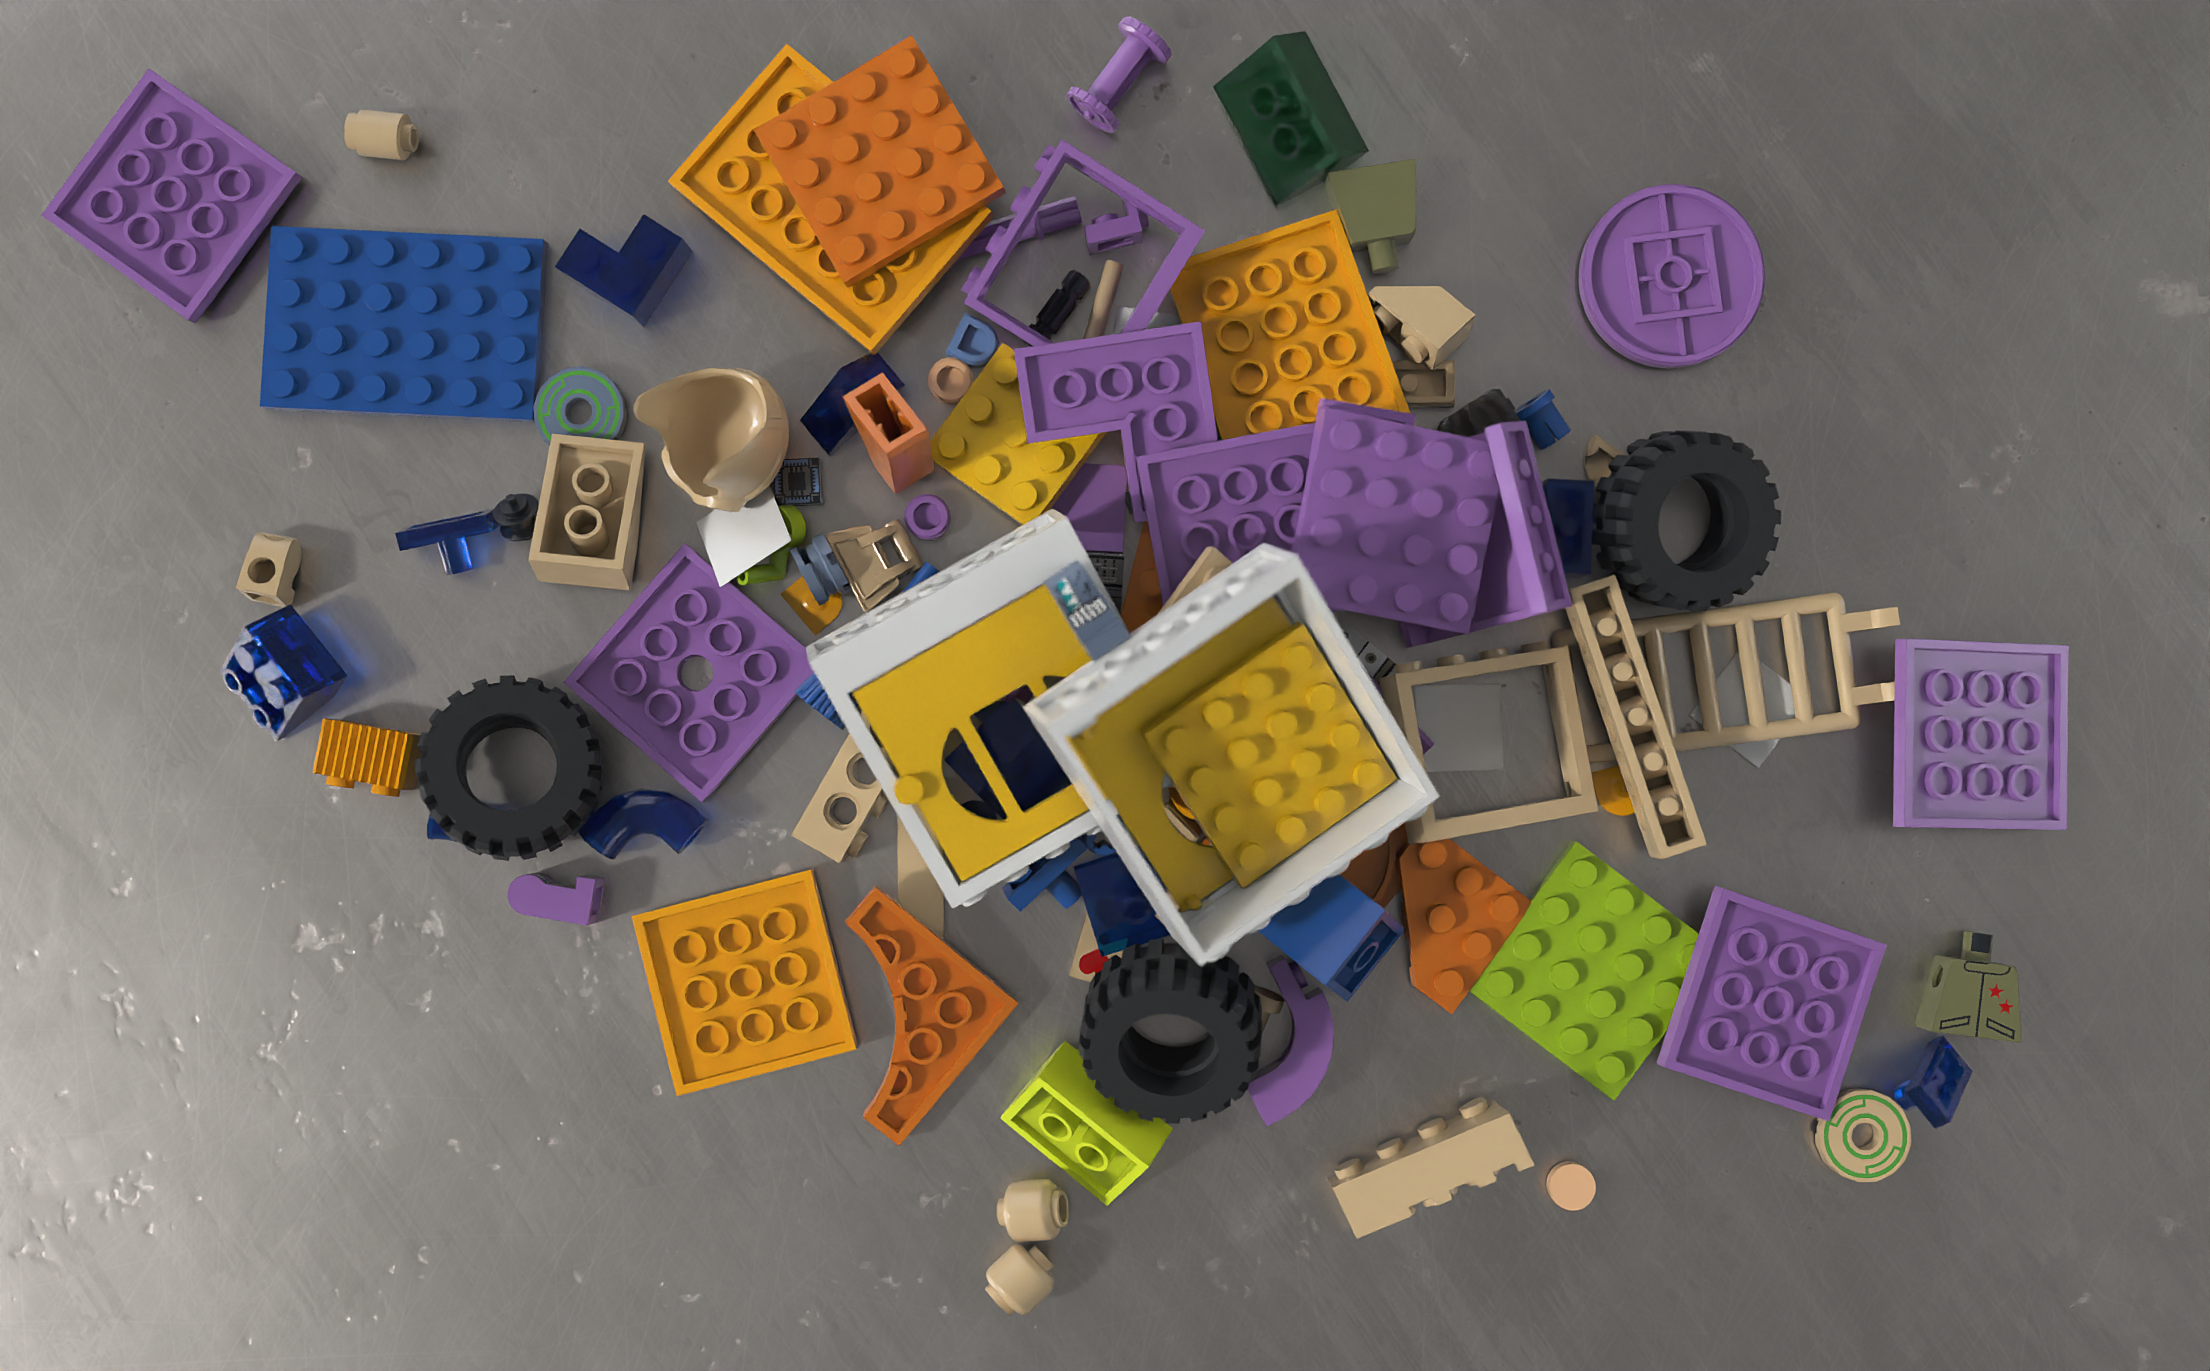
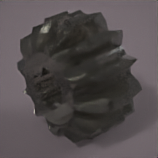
M1490 389L1440 421L1437 431L1469 438L1484 433L1487 427L1499 423L1517 422L1520 419L1514 410L1516 408L1509 397L1506 398L1501 389Z

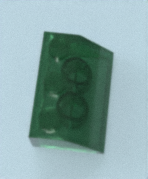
M1306 31L1273 36L1213 86L1275 205H1280L1325 182L1329 172L1345 170L1369 152Z

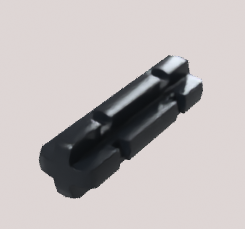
M1071 270L1061 282L1062 289L1057 288L1035 317L1037 322L1029 325L1030 328L1051 340V333H1057L1077 306V298L1081 300L1090 288V281L1076 270ZM1022 339V341H1023L1028 347H1032L1031 344L1027 343L1026 341H1024V340Z

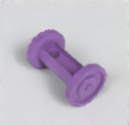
M1125 16L1118 25L1119 31L1126 40L1088 91L1072 86L1066 94L1068 102L1082 117L1097 128L1111 134L1120 125L1117 117L1112 113L1113 108L1149 60L1166 64L1172 56L1171 49L1155 31L1130 16Z

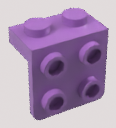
M1084 463L1051 509L1053 508L1067 517L1085 552L1123 555L1127 471L1121 465Z

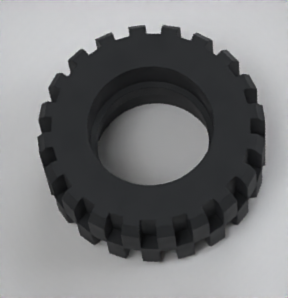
M1680 430L1675 432L1662 431L1651 434L1648 439L1636 440L1627 446L1626 451L1629 455H1617L1608 465V468L1612 471L1609 477H1601L1595 489L1601 493L1598 504L1591 503L1590 517L1596 518V529L1590 530V536L1593 545H1600L1601 552L1597 553L1596 558L1601 568L1613 571L1609 576L1615 575L1619 588L1628 590L1630 597L1641 602L1680 611H1707L1710 606L1720 608L1731 603L1734 599L1733 594L1744 595L1754 585L1751 578L1754 575L1762 576L1770 564L1769 561L1765 560L1769 551H1776L1779 537H1774L1775 524H1781V510L1775 509L1774 500L1779 499L1776 484L1768 483L1765 479L1770 475L1767 466L1762 460L1752 459L1754 456L1753 450L1744 443L1733 442L1730 436L1720 433ZM1691 476L1699 483L1707 496L1710 507V524L1707 535L1699 549L1685 561L1676 564L1667 555L1662 546L1658 526L1659 515L1669 492L1680 481Z
M514 675L500 676V682L488 684L486 678L473 682L474 690L464 695L458 690L448 697L450 705L443 712L436 709L429 718V722L432 725L429 732L421 734L418 748L421 751L420 759L415 760V774L419 778L420 787L418 789L421 798L430 811L431 816L453 841L459 842L468 851L481 856L484 853L492 855L495 860L509 861V857L521 856L523 860L536 858L537 852L548 848L552 852L563 846L561 841L570 834L574 837L584 827L583 821L587 815H592L598 804L597 796L599 790H602L604 776L602 772L603 759L595 729L589 723L587 714L578 703L573 704L569 700L567 693L556 686L552 690L544 687L542 680L528 677L526 682L516 681ZM523 728L534 731L550 744L555 753L557 763L556 776L549 791L534 804L518 810L501 811L482 803L472 793L466 777L467 761L474 748L490 734L503 729Z
M1164 938L1149 940L1146 947L1141 948L1140 944L1137 943L1123 949L1122 958L1118 955L1112 956L1103 964L1102 971L1094 975L1086 995L1080 1028L1079 1054L1083 1058V1068L1087 1077L1092 1081L1096 1080L1095 1088L1106 1099L1111 1096L1115 1099L1114 1105L1127 1113L1130 1109L1139 1112L1138 1117L1148 1121H1153V1117L1166 1119V1123L1179 1124L1182 1118H1190L1191 1122L1207 1118V1112L1213 1111L1215 1114H1218L1230 1107L1231 1098L1235 1101L1240 1099L1248 1090L1249 1082L1255 1079L1259 1069V1058L1261 1057L1262 1005L1260 996L1255 993V985L1249 975L1244 972L1239 974L1240 965L1228 956L1211 962L1207 961L1200 966L1178 942L1165 943ZM1174 1014L1194 1020L1208 1030L1211 1035L1205 1040L1190 1046L1168 1047L1144 1038L1132 1025L1149 1016Z

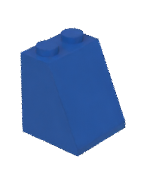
M1338 874L1333 877H1326L1310 888V893L1302 901L1293 905H1286L1271 916L1270 922L1258 932L1326 987L1348 1002L1405 929L1385 909Z

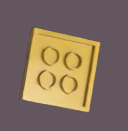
M1002 343L930 442L933 462L1018 523L1024 525L1051 509L1107 432L1028 444L1014 350L1005 343Z

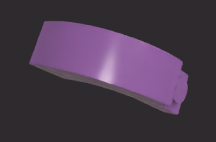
M1282 954L1266 962V965L1289 1008L1291 1015L1290 1038L1281 1055L1269 1065L1259 1069L1255 1079L1249 1082L1248 1092L1266 1127L1293 1113L1312 1096L1325 1076L1330 1063L1334 1041L1332 1014L1324 992L1318 987L1303 994L1301 989L1309 984L1300 966L1295 961L1288 964Z

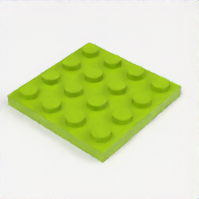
M1572 841L1529 898L1531 903L1523 918L1469 992L1607 1097L1615 1101L1666 1033L1699 933L1580 843Z

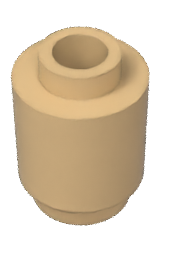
M361 109L358 113H349L344 125V139L347 148L357 151L360 156L407 160L410 153L415 152L418 147V128L415 124H412L407 114Z

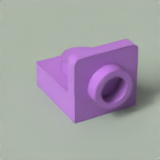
M1123 200L1126 216L1119 218L1118 214L1110 213L1094 218L1091 221V225L1084 226L1089 256L1142 243V228L1149 227L1147 214Z

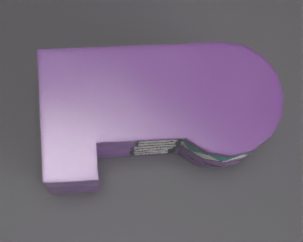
M543 873L525 874L515 878L510 884L508 901L516 912L523 915L591 925L598 922L605 877L588 874L577 876L576 885L554 882L548 875Z

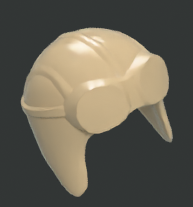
M706 368L676 376L647 390L634 402L633 410L636 418L643 424L657 429L664 440L665 447L661 455L669 477L681 489L690 494L692 500L699 505L721 511L739 512L748 500L762 493L770 485L783 464L789 443L787 414L779 394L770 382L753 371L740 368Z

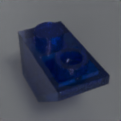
M878 352L875 355L869 353L841 367L800 419V422L828 455L835 452L858 433L842 396L881 373L887 377L898 393L905 386Z

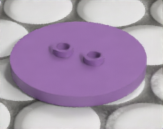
M1680 184L1657 185L1639 190L1617 202L1595 225L1585 243L1580 259L1579 291L1590 323L1601 338L1615 351L1646 366L1668 369L1684 368L1716 357L1732 346L1746 332L1759 310L1765 286L1764 259L1754 231L1739 211L1727 201L1698 187Z

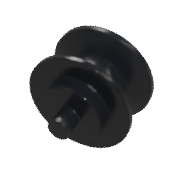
M525 493L509 494L496 505L493 517L501 525L500 533L506 540L517 542L532 539L539 506L537 499L533 495Z

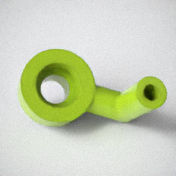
M792 505L778 506L792 541L770 554L769 564L754 565L738 575L736 579L740 585L780 581L785 577L789 549L801 546L806 532L805 521L796 507Z

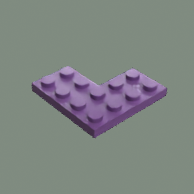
M1201 321L1014 349L1028 444L1121 430L1134 523L1147 521L1136 456L1218 441Z

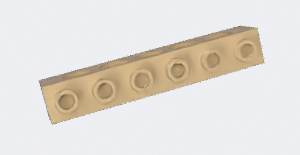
M1612 575L1569 589L1572 607L1565 609L1649 856L1664 859L1707 845L1616 576Z
M862 710L861 718L893 773L900 778L899 772ZM850 733L791 834L794 838L838 863L844 862L848 855L854 859L857 857L869 836L863 832L869 818L872 815L878 819L889 802L878 780L871 784H866L858 778L857 765L864 759V756ZM843 797L851 799L857 808L856 817L849 824L839 822L834 815V806Z

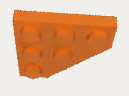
M1450 838L1408 844L1407 839L1396 854L1395 864L1397 875L1400 877L1403 902H1401L1405 939L1408 940L1411 966H1409L1411 985L1447 1012L1453 1014L1521 921L1531 900Z

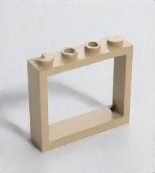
M1549 640L1521 645L1523 653L1509 656L1507 647L1479 652L1480 660L1465 662L1464 654L1438 658L1436 659L1438 667L1422 669L1421 661L1394 665L1395 674L1379 678L1382 699L1427 774L1411 686L1542 665L1566 791V797L1435 820L1433 806L1430 803L1427 811L1422 816L1413 821L1405 822L1408 844L1426 843L1598 811L1568 646L1551 649Z

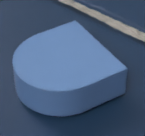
M965 312L945 354L947 357H954L965 362L972 368L985 367L999 348L997 333L988 323Z

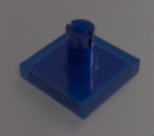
M1137 846V850L1166 892L1168 889L1142 848ZM1118 853L1073 866L1101 957L1122 951L1137 943L1142 945L1148 943L1149 940L1161 939L1171 935L1165 925L1155 917L1156 911Z

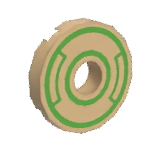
M1847 1089L1838 1093L1830 1121L1817 1118L1819 1122L1817 1133H1815V1145L1822 1160L1840 1176L1856 1182H1878L1893 1175L1907 1158L1911 1147V1126L1903 1109L1889 1096L1870 1089ZM1869 1123L1873 1130L1872 1140L1864 1147H1856L1852 1141L1853 1129L1858 1124Z

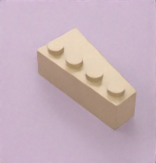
M1484 1097L1477 1098L1460 1107L1461 1114L1444 1122L1443 1118L1431 1120L1418 1128L1419 1135L1405 1142L1401 1138L1390 1140L1376 1149L1378 1155L1363 1162L1359 1158H1355L1335 1168L1336 1175L1329 1178L1328 1181L1356 1238H1361L1413 1216L1416 1213L1414 1205L1423 1202L1425 1207H1430L1452 1200L1453 1196L1459 1191L1457 1187L1463 1184L1467 1186L1478 1185L1481 1188L1496 1182L1498 1179L1496 1175L1502 1168L1515 1163L1519 1172L1534 1166L1533 1160L1510 1113L1494 1099L1486 1102Z

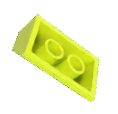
M1064 1041L1044 1062L1005 1110L1000 1119L1107 1206L1149 1168L1173 1128L1161 1118L1153 1117V1121L1139 1118V1112L1130 1109L1127 1113L1114 1105L1115 1099L1112 1096L1106 1099L1095 1088L1096 1080L1092 1081L1087 1077L1083 1068V1058L1080 1056L1079 1050H1076L1067 1041Z

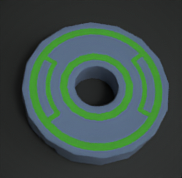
M579 366L564 368L551 375L538 390L533 410L535 426L543 441L550 445L552 434L619 440L627 421V407L625 406L623 394L616 383L601 371ZM588 401L592 407L591 418L584 424H573L569 415L571 407L576 402Z

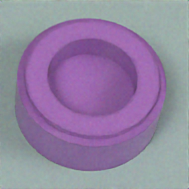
M922 494L909 502L905 510L904 519L908 530L915 537L924 541H933L941 538L948 531L951 524V513L947 504L940 497L933 494Z

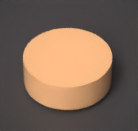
M954 357L939 360L932 366L928 374V385L932 395L939 402L946 405H957L974 382V376L970 367L965 362Z
M1574 1161L1561 1162L1554 1166L1548 1174L1546 1181L1548 1194L1561 1208L1570 1211L1580 1210L1589 1205L1593 1200L1596 1192L1595 1179L1583 1165Z

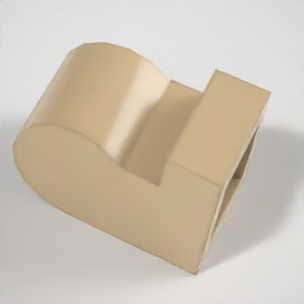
M258 532L251 542L249 551L246 553L236 589L251 601L291 609L295 591L291 587L302 557L300 541L290 537Z

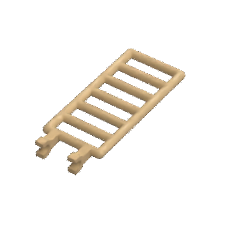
M1833 592L1714 608L1707 611H1691L1631 620L1636 637L1644 636L1649 676L1675 752L1855 729L1861 724L1860 705L1895 701V682L1857 686L1849 632L1901 625L1898 607L1846 614L1843 596ZM1827 612L1841 712L1814 715L1800 615ZM1781 618L1795 718L1768 722L1754 622ZM1735 624L1749 724L1722 728L1708 628ZM1572 628L1558 629L1551 636L1552 648L1568 646L1577 693L1571 646L1578 644ZM1689 630L1704 730L1676 734L1662 634ZM1611 742L1586 746L1590 764L1617 760Z

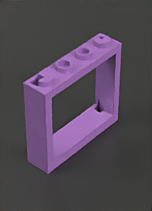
M1061 139L1056 149L1048 144L1034 167L1035 170L1041 173L1032 189L1023 185L1010 207V210L1015 212L1016 216L1007 230L999 225L985 249L992 256L983 270L977 266L973 268L961 289L968 294L963 303L1032 346L1052 344L1054 342L988 302L984 297L1065 163L1179 235L1120 333L1146 329L1205 233L1204 229L1063 139Z

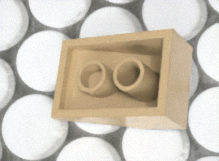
M552 434L528 558L538 581L631 590L638 549L645 460L644 443Z

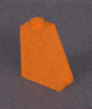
M883 373L842 396L874 467L895 494L934 471L930 435L927 428Z

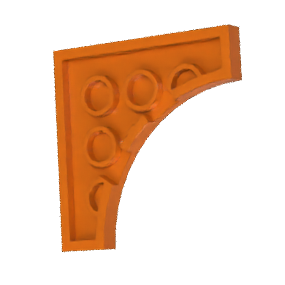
M875 885L845 920L846 925L869 947L883 969L892 993L895 1010V1038L890 1064L875 1097L863 1112V1118L900 1146L1019 1003L1014 996Z

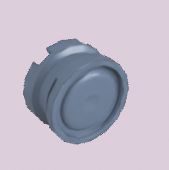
M823 533L812 537V543L804 548L802 546L796 548L795 546L789 549L819 606L826 604L825 602L829 600V596L837 592L843 595L852 590Z

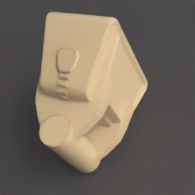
M896 519L877 530L872 529V526L868 525L855 526L831 532L826 536V540L864 613L891 599L902 586L900 584L902 582L901 579L907 574L910 575L919 571L923 566L900 519ZM890 540L902 563L892 566L881 545Z

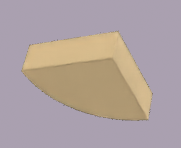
M1594 434L1586 446L1583 465L1590 487L1600 497L1601 493L1595 490L1600 478L1609 477L1612 471L1608 468V465L1617 455L1624 454L1597 434Z

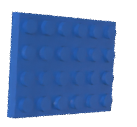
M271 226L260 407L267 410L535 423L533 406L540 386L548 243L544 239Z

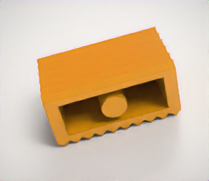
M323 718L312 773L327 776L325 783L327 785L354 789L355 781L372 784L371 793L399 797L401 789L409 790L416 789L418 777L415 774V760L420 759L421 751L418 748V743L421 735L345 720Z

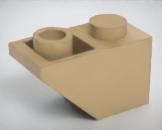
M1375 286L1368 295L1381 333L1383 335L1387 334L1398 343L1410 360L1415 363H1422L1431 372L1468 339L1475 318V314L1441 286Z

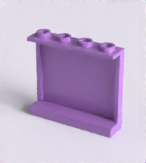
M1505 422L1487 427L1484 433L1469 438L1488 442L1499 484V493L1482 568L1475 614L1471 620L1469 633L1572 607L1527 422ZM1398 620L1400 631L1404 635L1406 648L1464 634Z

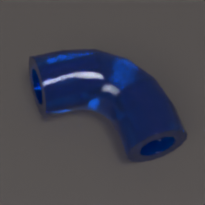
M640 788L612 797L589 817L578 832L583 840L593 849L612 860L618 856L633 838L643 834L658 837L677 854H680L702 832L709 819L691 804L668 791Z

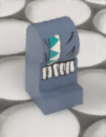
M1075 560L1044 581L1048 592L1084 652L1093 661H1096L1131 637L1078 560Z

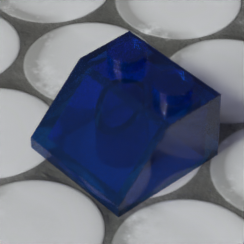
M1015 698L1010 703L1004 702L975 729L1018 806L1023 811L1028 810L1066 774L1023 706ZM964 740L944 761L989 807L1005 820L1007 818L1005 810Z

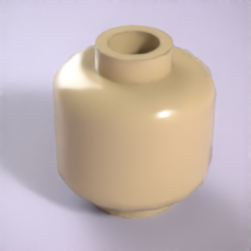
M1051 1179L1014 1181L1008 1186L1005 1197L1000 1198L997 1203V1218L1000 1226H1006L1008 1234L1018 1242L1054 1239L1060 1232L1061 1227H1066L1068 1222L1069 1205L1067 1195L1064 1190H1059L1058 1186Z
M1014 1244L988 1269L986 1277L989 1285L985 1290L1009 1316L1015 1311L1018 1314L1027 1315L1053 1290L1054 1280L1048 1271L1054 1264L1036 1245L1028 1251L1022 1245Z

